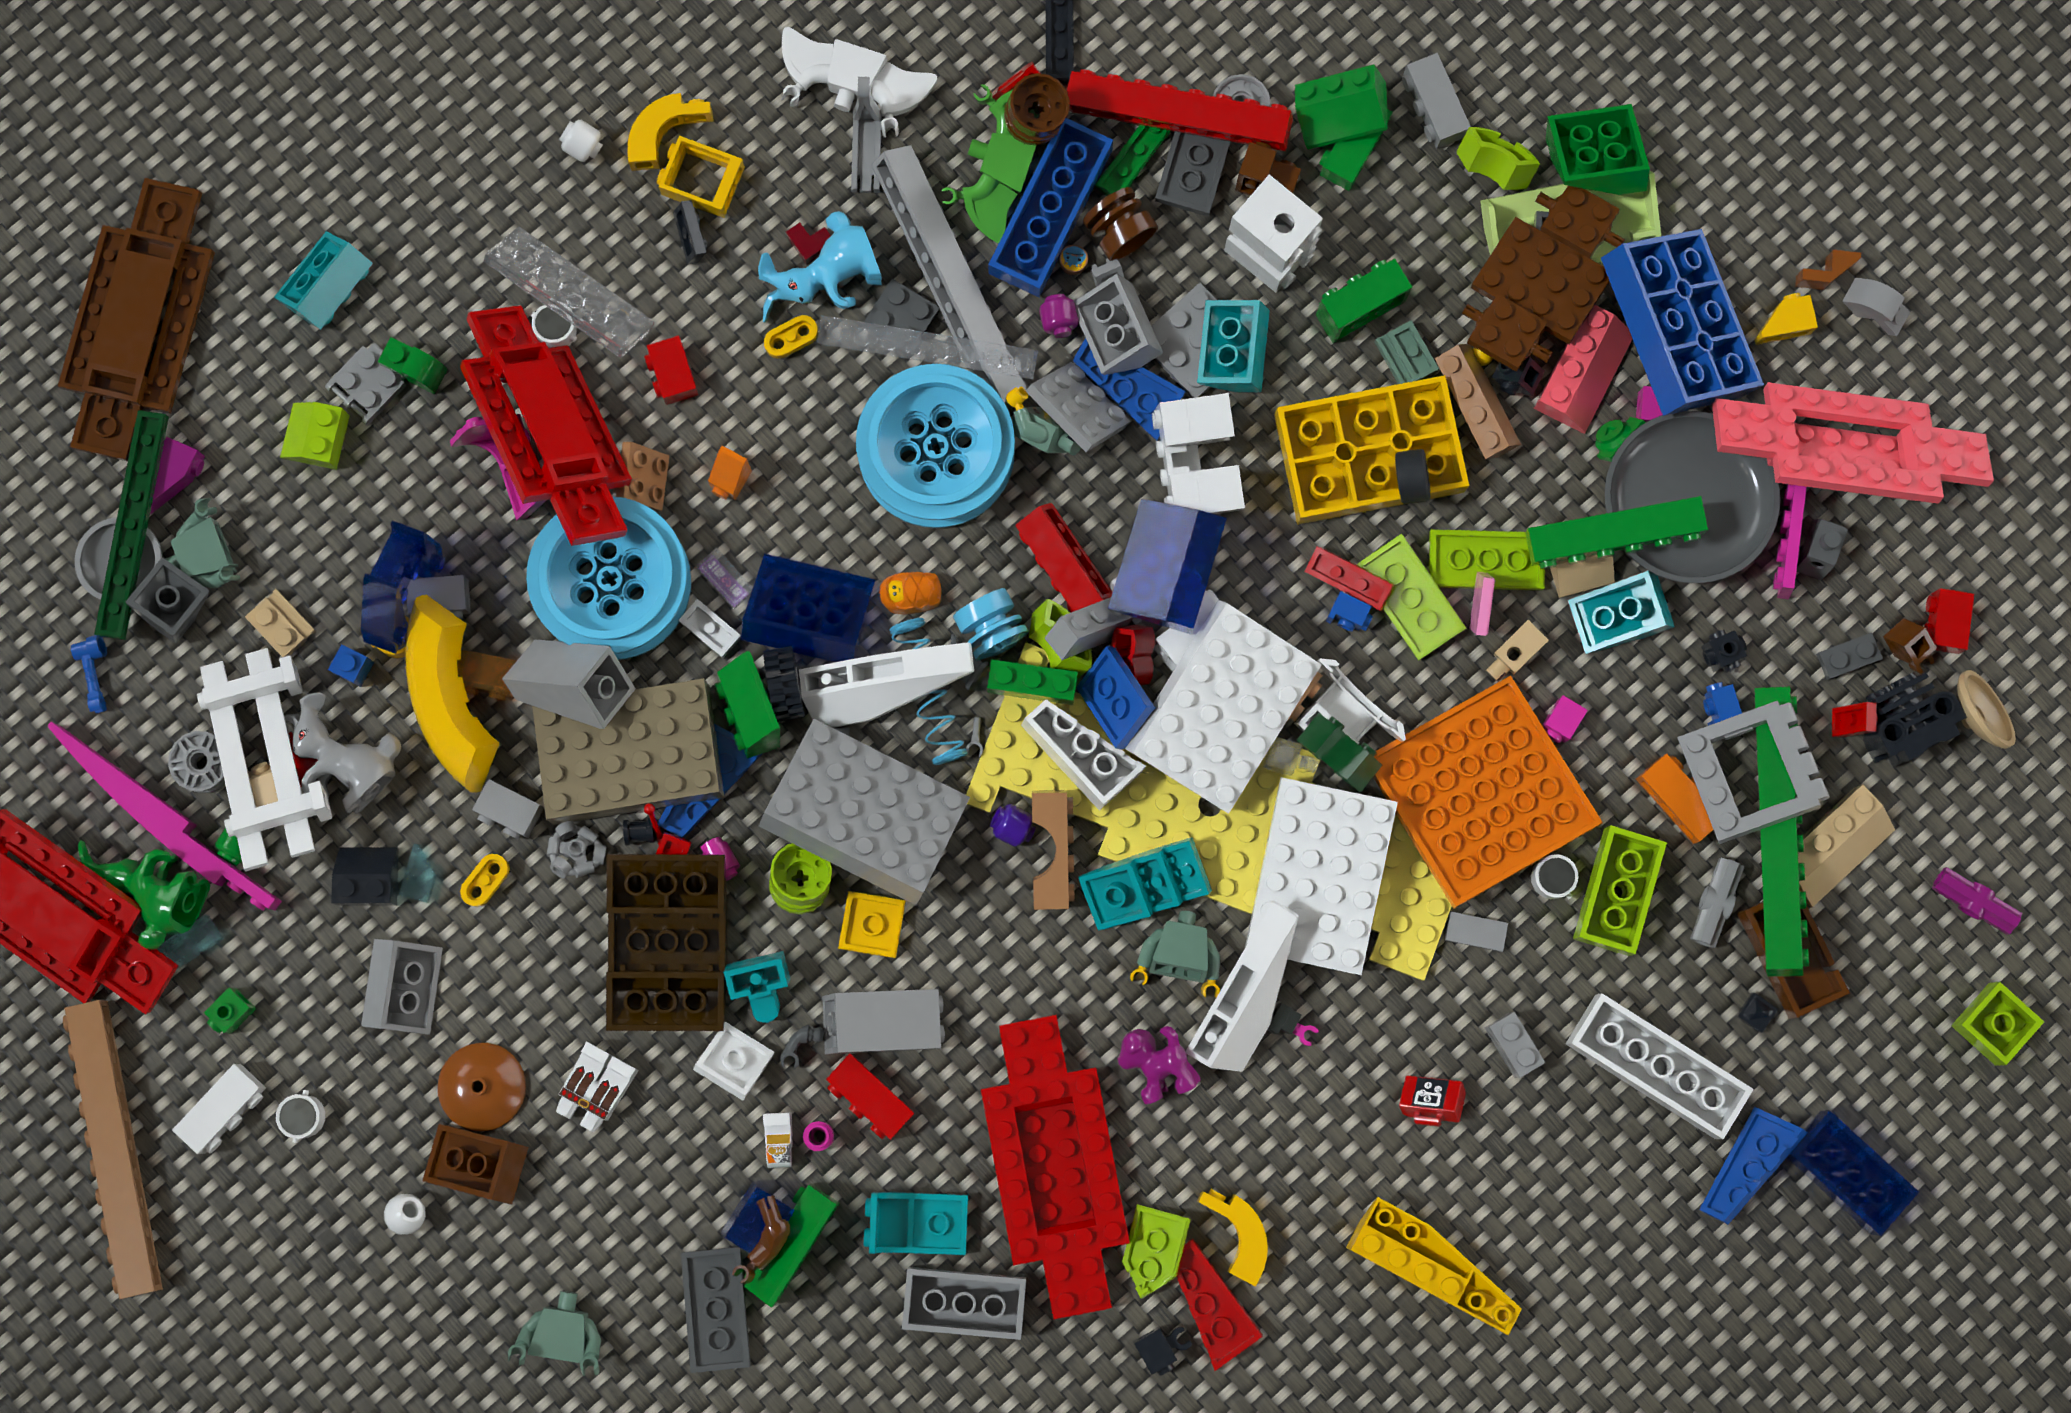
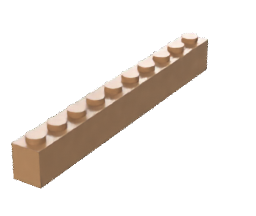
M96 1000L64 1008L66 1015L63 1016V1026L65 1031L69 1032L71 1044L68 1045V1053L70 1059L75 1062L76 1073H74L73 1078L77 1090H80L82 1102L79 1103L80 1115L86 1120L87 1131H85L84 1137L87 1147L91 1148L93 1159L90 1160V1169L93 1177H96L98 1184L95 1196L98 1205L102 1206L104 1218L101 1219V1228L103 1234L107 1235L109 1242L106 1254L109 1264H113L115 1274L112 1277L113 1290L115 1294L119 1295V1299L163 1290L108 1001Z

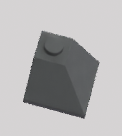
M162 557L127 599L126 604L150 626L176 644L195 621L210 591Z

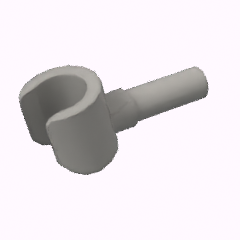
M974 717L971 742L966 747L968 756L970 753L969 748L973 744L980 747L979 757L983 753V746L980 743V717Z

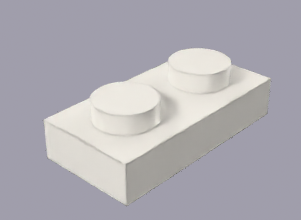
M698 599L678 620L721 658H724L741 638L739 633Z

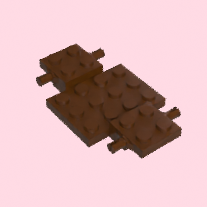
M1567 186L1563 194L1557 197L1556 200L1541 191L1535 202L1549 209L1548 217L1541 226V230L1515 217L1471 285V289L1493 302L1483 312L1469 304L1464 308L1462 315L1476 322L1475 329L1469 337L1467 344L1516 372L1523 361L1530 357L1531 354L1547 363L1553 352L1538 345L1544 331L1570 345L1610 282L1604 266L1591 260L1592 256L1604 241L1616 248L1625 241V238L1611 231L1612 223L1619 214L1620 209L1583 188Z

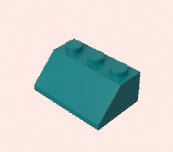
M326 231L274 298L309 324L321 330L323 326L331 322L337 308L349 299L355 285L367 276L369 268L373 263L349 242Z
M1206 300L1197 378L1198 384L1231 392H1262L1270 310L1260 300Z

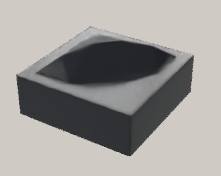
M1753 992L1736 1017L1758 1033H1763L1778 1009Z

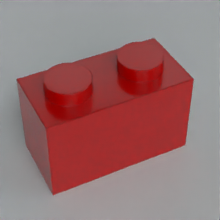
M679 335L646 345L649 354L645 355L644 358L649 372L654 371L657 381L652 382L657 398L663 397L665 404L668 405L699 395Z
M1940 588L1928 596L1926 612H1929L1928 623L1924 627L1936 645V651L1960 654L1968 650L1974 593Z

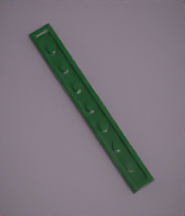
M140 410L137 412L94 635L99 637L126 640L132 610L126 604V601L136 589L169 416L166 414Z

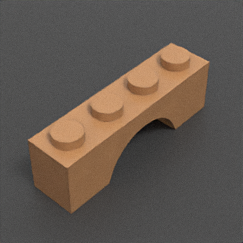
M1067 790L1032 791V822L1045 828L1053 837L1056 845V853L1052 864L1046 871L1033 877L1034 910L1069 909V902L1074 901V884H1069L1068 873L1074 872V855H1068V844L1074 843L1073 826H1068L1067 815L1073 814V797H1067Z

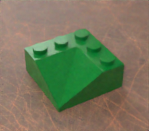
M1632 104L1547 117L1546 142L1551 160L1564 185L1616 195L1647 191L1650 167Z

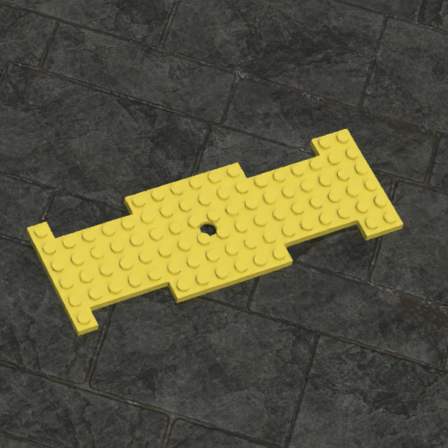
M1025 643L1018 661L1019 664L1048 667L1050 662L1044 649L1029 643ZM1075 692L1073 705L1051 702L1078 720V723L1089 730H1093L1102 739L1113 745L1080 693ZM1004 696L966 795L970 797L967 805L990 814L1000 787L1032 799V791L1067 790V797H1073L1072 815L1108 828L1098 856L1114 862L1193 837L1212 888L1211 893L1204 897L1252 915L1280 777L1314 784L1312 780L1320 760L1308 750L1275 739L1229 814L1220 810L1217 815L1210 817L1201 813L1199 809L1201 797L1126 749H1121L1126 755L1135 761L1138 760L1146 767L1140 775L1099 811L1021 726L1024 718L1043 701ZM1395 815L1371 930L1377 932L1378 936L1369 961L1424 981L1452 905L1397 815Z

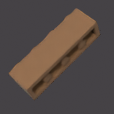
M1458 344L1436 357L1435 360L1443 376H1446L1447 384L1484 458H1498L1520 446L1521 443L1480 362L1477 360L1472 346L1469 344Z

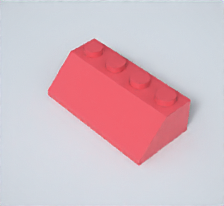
M1597 305L1593 307L1570 345L1566 343L1534 407L1535 410L1583 434L1586 433L1632 341L1628 327L1615 314Z

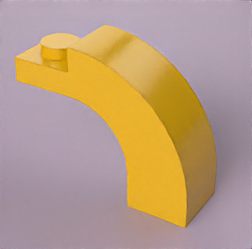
M676 93L659 98L648 105L636 118L630 130L628 138V163L631 170L660 169L659 145L665 133L680 124L713 122L710 102H705L702 99H693L688 101V103H684L681 93Z
M1210 1189L1208 1194L1202 1191L1197 1202L1228 1218L1238 1234V1250L1228 1272L1256 1287L1264 1271L1268 1253L1267 1237L1259 1216L1248 1203L1237 1195L1233 1194L1229 1204L1224 1203L1226 1196Z

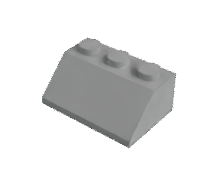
M1115 274L1074 301L1078 322L1101 374L1107 375L1141 368L1163 354L1133 284L1120 275Z
M374 939L361 1026L430 1035L443 948L395 940Z

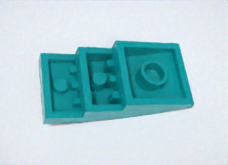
M1193 837L1133 855L1078 877L1098 930L1150 917L1153 912L1179 906L1183 901L1208 895L1212 891Z

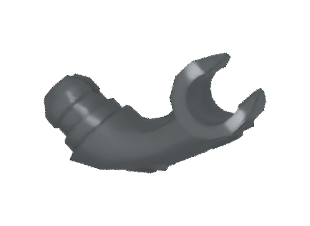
M808 1024L789 1038V1042L781 1054L782 1067H785V1058L793 1056L795 1058L794 1069H796L800 1062L797 1055L798 1047L811 1041H823L824 1030L819 1027L813 1028V1026Z

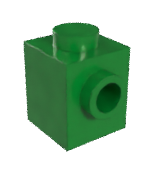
M229 987L204 1014L209 1018L207 1023L214 1031L219 1034L221 1032L232 1034L257 1008L237 988Z

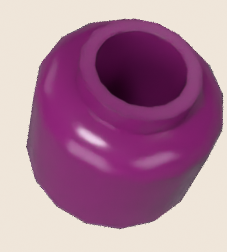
M1065 294L1048 296L1039 308L1044 331L1047 334L1055 335V338L1070 336L1071 331L1079 324L1075 303L1071 298L1066 297Z

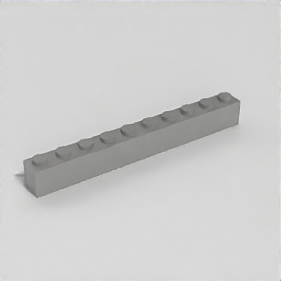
M911 145L883 151L874 161L872 167L969 371L992 386L1005 403L1007 409L1014 408L1007 402L1006 396L1015 387L1019 388L1022 386L1027 390L1026 383L1022 379L1015 365L1014 358L1003 340L1002 333L993 319L991 310L984 300L979 285L974 279L966 257L963 255L955 239V234L944 216L943 209L934 195L931 184L924 174L918 157L915 155Z

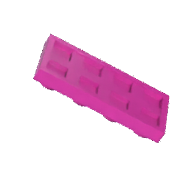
M1788 484L1784 492L1783 506H1788V510L1784 511V516L1781 518L1780 534L1785 535L1784 539L1781 538V542L1778 545L1776 561L1781 562V567L1777 568L1773 581V589L1778 590L1777 598L1789 599L1795 587L1807 488L1805 486Z

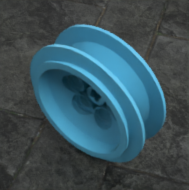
M925 364L895 374L880 385L872 394L858 422L856 451L866 486L884 509L895 517L913 525L945 528L976 518L991 507L1000 497L1010 479L1014 465V428L1005 403L985 380L960 367L946 364ZM941 417H948L952 420L951 425L947 428L939 427L936 422ZM913 424H921L924 427V431L919 435H914L909 432V428ZM960 437H968L972 441L971 445L967 448L959 447L956 442ZM938 444V447L941 448V453L935 454L932 450V445ZM907 450L914 451L916 458L911 462L903 461L901 459L903 452ZM952 464H961L964 467V471L959 475L951 474L948 469ZM931 470L935 472L936 478L931 482L923 481L921 475L924 471Z
M612 496L628 529L625 537L571 546L556 514L544 526L532 546L527 564L526 580L529 598L534 611L543 625L560 642L568 645L581 643L610 646L617 659L623 660L639 656L655 648L678 626V620L685 613L690 598L691 571L682 544L673 529L659 514L634 500ZM615 547L617 548L615 557L611 559L603 558V552L606 548ZM640 559L643 561L640 570L636 572L629 571V564L632 560ZM583 563H592L593 568L589 574H579V568ZM609 576H612L617 582L612 587L610 584H607L606 579ZM634 588H643L644 594L640 599H630V592ZM587 590L593 591L594 597L591 602L582 603L580 601L583 592ZM611 603H618L620 606L618 613L613 616L606 615L607 606Z

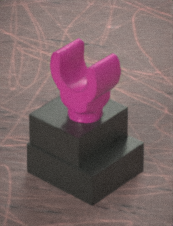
M1283 1003L1277 1004L1267 1029L1273 1034H1279L1280 1030L1287 1034L1293 1033L1306 1046H1311V1042L1305 1040L1304 1033L1307 1030L1318 1033V1029L1314 1026L1299 1024L1298 1021L1302 1015Z

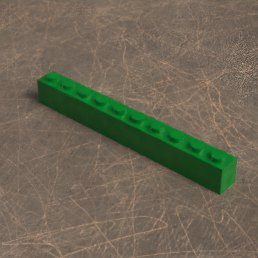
M1790 687L1754 688L1755 709L1778 700L1779 705L1791 703L1795 713H1797V696H1791ZM1768 723L1757 726L1759 810H1763L1795 799L1797 794ZM1798 723L1790 726L1789 729L1798 726ZM1802 815L1760 830L1767 977L1803 976V967H1809L1808 949H1802V938H1808L1807 920H1801L1800 910L1806 909V891H1800L1799 881H1805L1804 863H1798V852H1804L1803 835H1797V824H1803Z

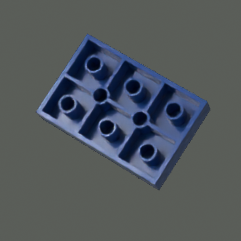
M1702 229L1623 243L1601 257L1606 274L1663 416L1712 405L1716 398L1727 400L1742 398L1764 386Z

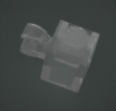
M1276 737L1268 750L1263 768L1288 776H1292L1296 767L1314 773L1319 760L1300 755L1301 744Z

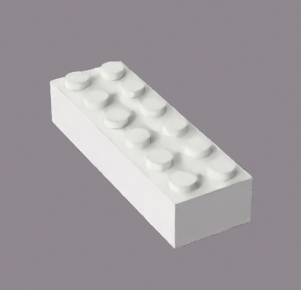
M1602 993L1594 996L1565 1043L1714 1139L1725 1138L1753 1091V1088Z

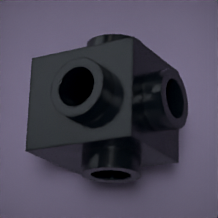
M1528 357L1523 361L1517 372L1499 362L1492 378L1501 385L1500 389L1509 395L1520 393L1533 396L1545 371L1531 357Z
M1723 629L1708 636L1710 641L1701 648L1704 660L1711 667L1713 673L1724 669L1725 673L1742 666L1740 660L1747 657L1745 652L1747 651V645L1741 635H1737L1735 630L1726 634ZM1724 645L1726 646L1729 653H1726L1724 651Z

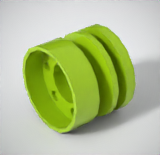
M793 843L787 844L777 852L772 860L769 890L772 899L780 908L789 913L805 914L813 912L824 903L828 896L832 875L831 863ZM797 878L802 879L803 886H798Z

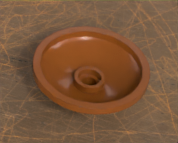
M491 1043L470 1044L456 1051L444 1064L438 1079V1097L446 1115L457 1125L473 1131H489L508 1123L520 1110L526 1095V1077L520 1062L507 1049ZM477 1081L483 1084L481 1092L474 1090V1084Z

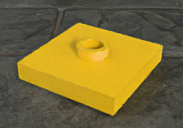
M848 891L838 949L896 958L906 900Z

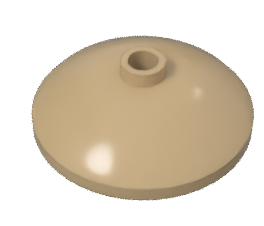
M1966 670L1961 673L1957 683V699L1967 715V718L1961 720L1963 725L1967 729H1972L1978 737L1996 747L2007 749L2013 746L2016 740L2014 727L1997 694L1976 672Z

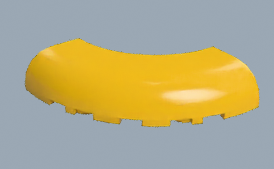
M427 594L416 597L406 635V675L411 703L422 733L443 767L469 792H481L500 743L488 733L477 717H472L466 705L469 700L463 678L458 677L457 660L461 659L462 640L467 624Z

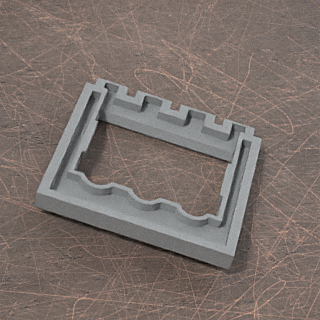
M1777 700L1677 737L1719 844L1821 808L1820 802L1830 798L1822 778L1810 781V778L1818 776L1820 772L1812 752L1799 754L1807 750L1809 745L1801 726L1789 729L1790 726L1799 722L1791 703L1779 705ZM1768 723L1797 798L1741 818L1712 743L1722 739H1731L1753 731V728Z

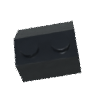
M339 847L332 872L331 903L338 906H397L399 848Z

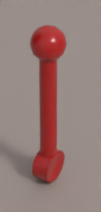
M648 803L644 806V812L649 815L658 844H660L663 834L660 831L654 814L655 806Z

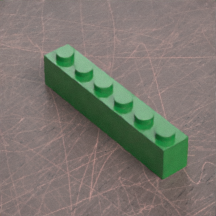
M1698 496L1531 527L1527 529L1525 535L1532 566L1540 565V569H1548L1558 566L1557 562L1568 560L1569 564L1586 561V556L1597 554L1598 559L1615 555L1614 551L1626 549V553H1634L1644 550L1643 546L1654 544L1655 548L1672 545V540L1683 538L1684 543L1701 539V535L1708 531L1702 497Z

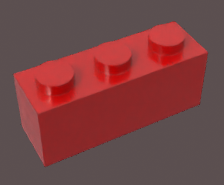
M851 1053L826 1078L830 1083L827 1089L839 1100L844 1096L851 1103L849 1109L860 1120L864 1116L873 1123L870 1129L882 1140L886 1136L892 1140L915 1114Z

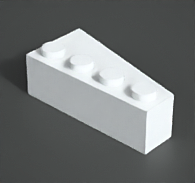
M1048 700L1043 701L1024 718L1021 726L1100 811L1140 775L1146 766L1126 755L1123 750L1115 749L1113 745L1102 739L1099 734L1087 729L1078 723V720Z

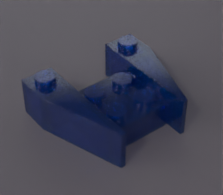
M392 520L390 524L392 532L370 575L365 573L363 578L361 634L363 642L396 654L399 646L406 644L408 628L403 604L408 595L407 587L410 581H415L417 576L431 578L434 577L436 572L440 573L445 563V557H443L441 544L427 533Z

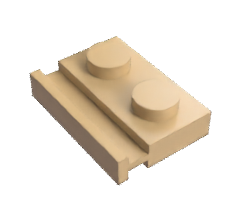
M277 589L245 616L282 657L292 655L307 641L309 636L317 632Z

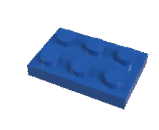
M1105 647L1076 687L1115 749H1125L1155 709L1115 647Z

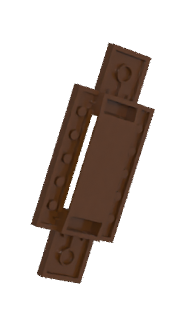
M144 178L131 229L126 228V230L102 225L58 382L60 389L84 394L70 444L73 450L128 462L138 410L143 411V408L169 414L172 412L215 255L212 249L189 244L202 197V192L198 189ZM173 269L177 270L176 277L174 280L168 306L166 309L160 335L158 338L157 346L155 349L149 375L147 378L144 374L148 364L149 356L156 335L157 327L159 324L160 316L167 295Z

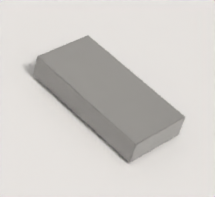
M1450 912L1444 941L1503 952L1508 923Z

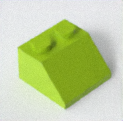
M318 402L293 403L280 458L337 470L350 415L342 407Z

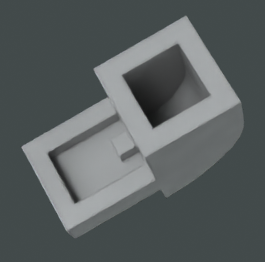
M1855 278L1842 301L1856 317L1874 319L1888 335L1893 336L1898 335L1910 314V311L1902 304L1905 299L1903 295L1888 285L1870 279Z

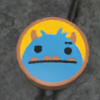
M1069 245L1062 250L1060 266L1064 272L1070 275H1077L1086 269L1088 255L1082 247Z

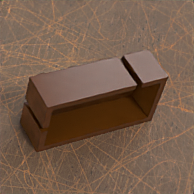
M1762 901L1738 912L1737 915L1766 972L1764 907ZM1807 905L1806 909L1800 910L1801 920H1807L1808 938H1802V949H1808L1809 967H1803V976L1768 977L1788 1019L1803 1016L1850 993L1838 969L1827 972L1823 969V967L1834 965L1835 962Z

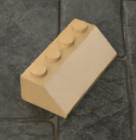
M1863 784L1853 788L1803 835L1804 852H1798V863H1804L1805 881H1799L1800 891H1806V903L1811 908L1895 831L1884 806Z

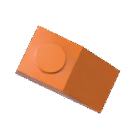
M721 446L708 479L710 487L713 488L711 492L724 500H727L728 497L736 500L752 472L747 458Z

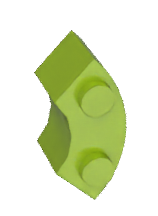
M1469 127L1456 152L1467 171L1488 176L1497 182L1503 190L1527 189L1540 165L1535 156L1519 142H1516L1514 146L1508 141L1499 138L1501 133L1497 131Z
M1047 599L1032 613L1029 638L1039 643L1045 650L1050 661V668L1078 672V679L1092 667L1091 649L1061 660L1044 638L1058 619L1070 612L1060 604Z

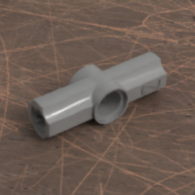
M1722 857L1718 859L1711 882L1705 888L1698 906L1700 912L1690 940L1703 946L1716 947L1724 922L1730 917L1736 902L1734 894L1744 869L1743 865Z

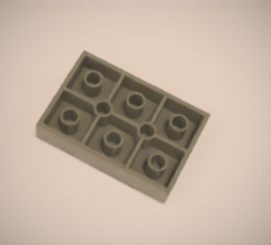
M704 678L635 689L604 729H599L532 706L546 820L553 825L567 821H580L642 811L648 803L653 804L655 808L724 798L710 685Z

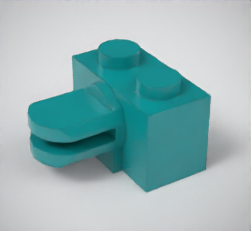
M784 951L727 964L724 976L730 999L748 996L755 1019L762 1023L773 1021L780 1011L776 989L788 987L790 982Z

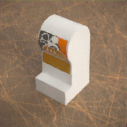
M792 1112L763 1114L767 1168L792 1167Z

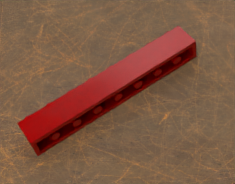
M1085 69L1080 70V72L1071 71L1067 87V94L1070 100L1069 112L1248 145L1250 142L1254 144L1262 142L1270 145L1272 149L1286 151L1293 123L1292 112L1284 105L1272 104L1269 107L1260 105V102L1253 99H1244L1241 102L1233 100L1231 96L1225 94H1216V97L1205 95V92L1197 89H1189L1188 92L1180 91L1177 87L1169 84H1162L1161 87L1152 86L1150 82L1141 79H1135L1134 82L1124 81L1118 75L1108 74L1107 77L1097 76L1093 71Z

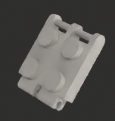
M373 343L368 349L362 346L325 385L329 392L333 391L344 401V406L348 409L352 408L363 418L362 422L365 425H369L406 386L403 382L404 376L381 366L377 362L383 349L376 343ZM337 386L342 387L350 396L347 397ZM358 402L362 407H364L368 411V413L366 414L355 403Z

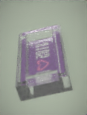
M717 547L695 566L733 609L737 608L755 592V589Z

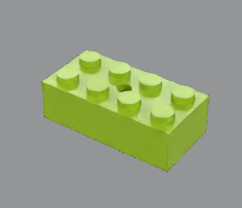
M1612 825L1604 828L1573 936L1574 940L1626 956L1636 954L1667 842ZM1615 886L1622 890L1620 897L1615 894Z

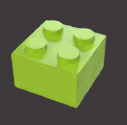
M1993 982L1986 985L1951 1026L1995 1066L2007 1065L2044 1021L2001 982Z

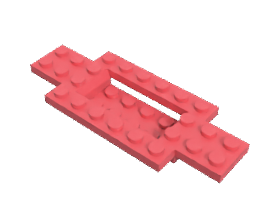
M1768 382L1763 389L1765 405L1716 398L1712 404L1717 452L1767 458L1768 466H1773L1775 483L1939 504L1944 498L1941 481L1989 487L1994 481L1986 434L1932 427L1929 404ZM1796 416L1898 429L1900 432L1897 436H1889L1794 422Z

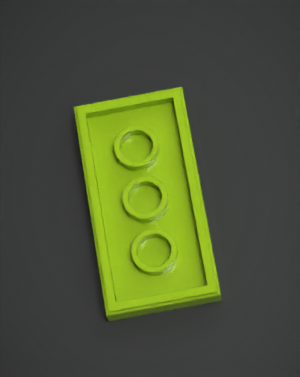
M1433 529L1429 531V574L1439 588L1475 589L1477 572H1484L1495 579L1494 589H1545V569H1540V565L1532 566L1525 532Z
M1400 534L1356 564L1395 584L1383 609L1418 661L1467 629L1403 534Z

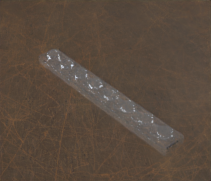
M822 315L817 337V344L935 364H946L1033 379L1038 355V351L1033 349Z

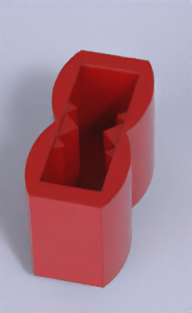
M1142 625L1116 627L1112 637V647L1116 648L1140 686L1149 684L1153 676V661L1151 657L1155 646L1153 628Z

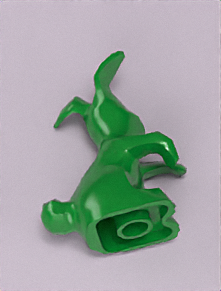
M79 841L78 851L81 863L126 895L132 896L141 908V916L147 925L146 930L139 935L138 943L141 946L151 950L158 949L164 943L167 935L183 934L192 928L202 910L211 885L205 878L197 879L194 871L177 873L172 882L165 881L172 865L179 861V857L176 854L170 855L167 851L155 849L145 854L141 864L137 860L131 859L98 864L93 862L85 842ZM163 861L156 874L153 875L154 866L158 862Z

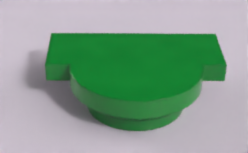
M1629 417L1626 422L1612 420L1605 423L1596 434L1595 445L1599 450L1597 457L1601 460L1612 462L1614 455L1624 440L1646 422L1642 419Z

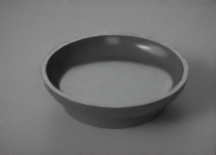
M1683 411L1666 416L1661 415L1646 422L1624 440L1614 455L1608 469L1605 484L1606 513L1692 497H1702L1708 531L1701 535L1700 540L1684 543L1683 538L1672 540V545L1655 548L1654 544L1644 545V550L1627 553L1641 567L1662 578L1683 583H1705L1731 576L1744 569L1758 557L1768 544L1776 527L1780 509L1779 484L1775 483L1773 466H1768L1767 458L1717 452L1714 419L1711 413Z

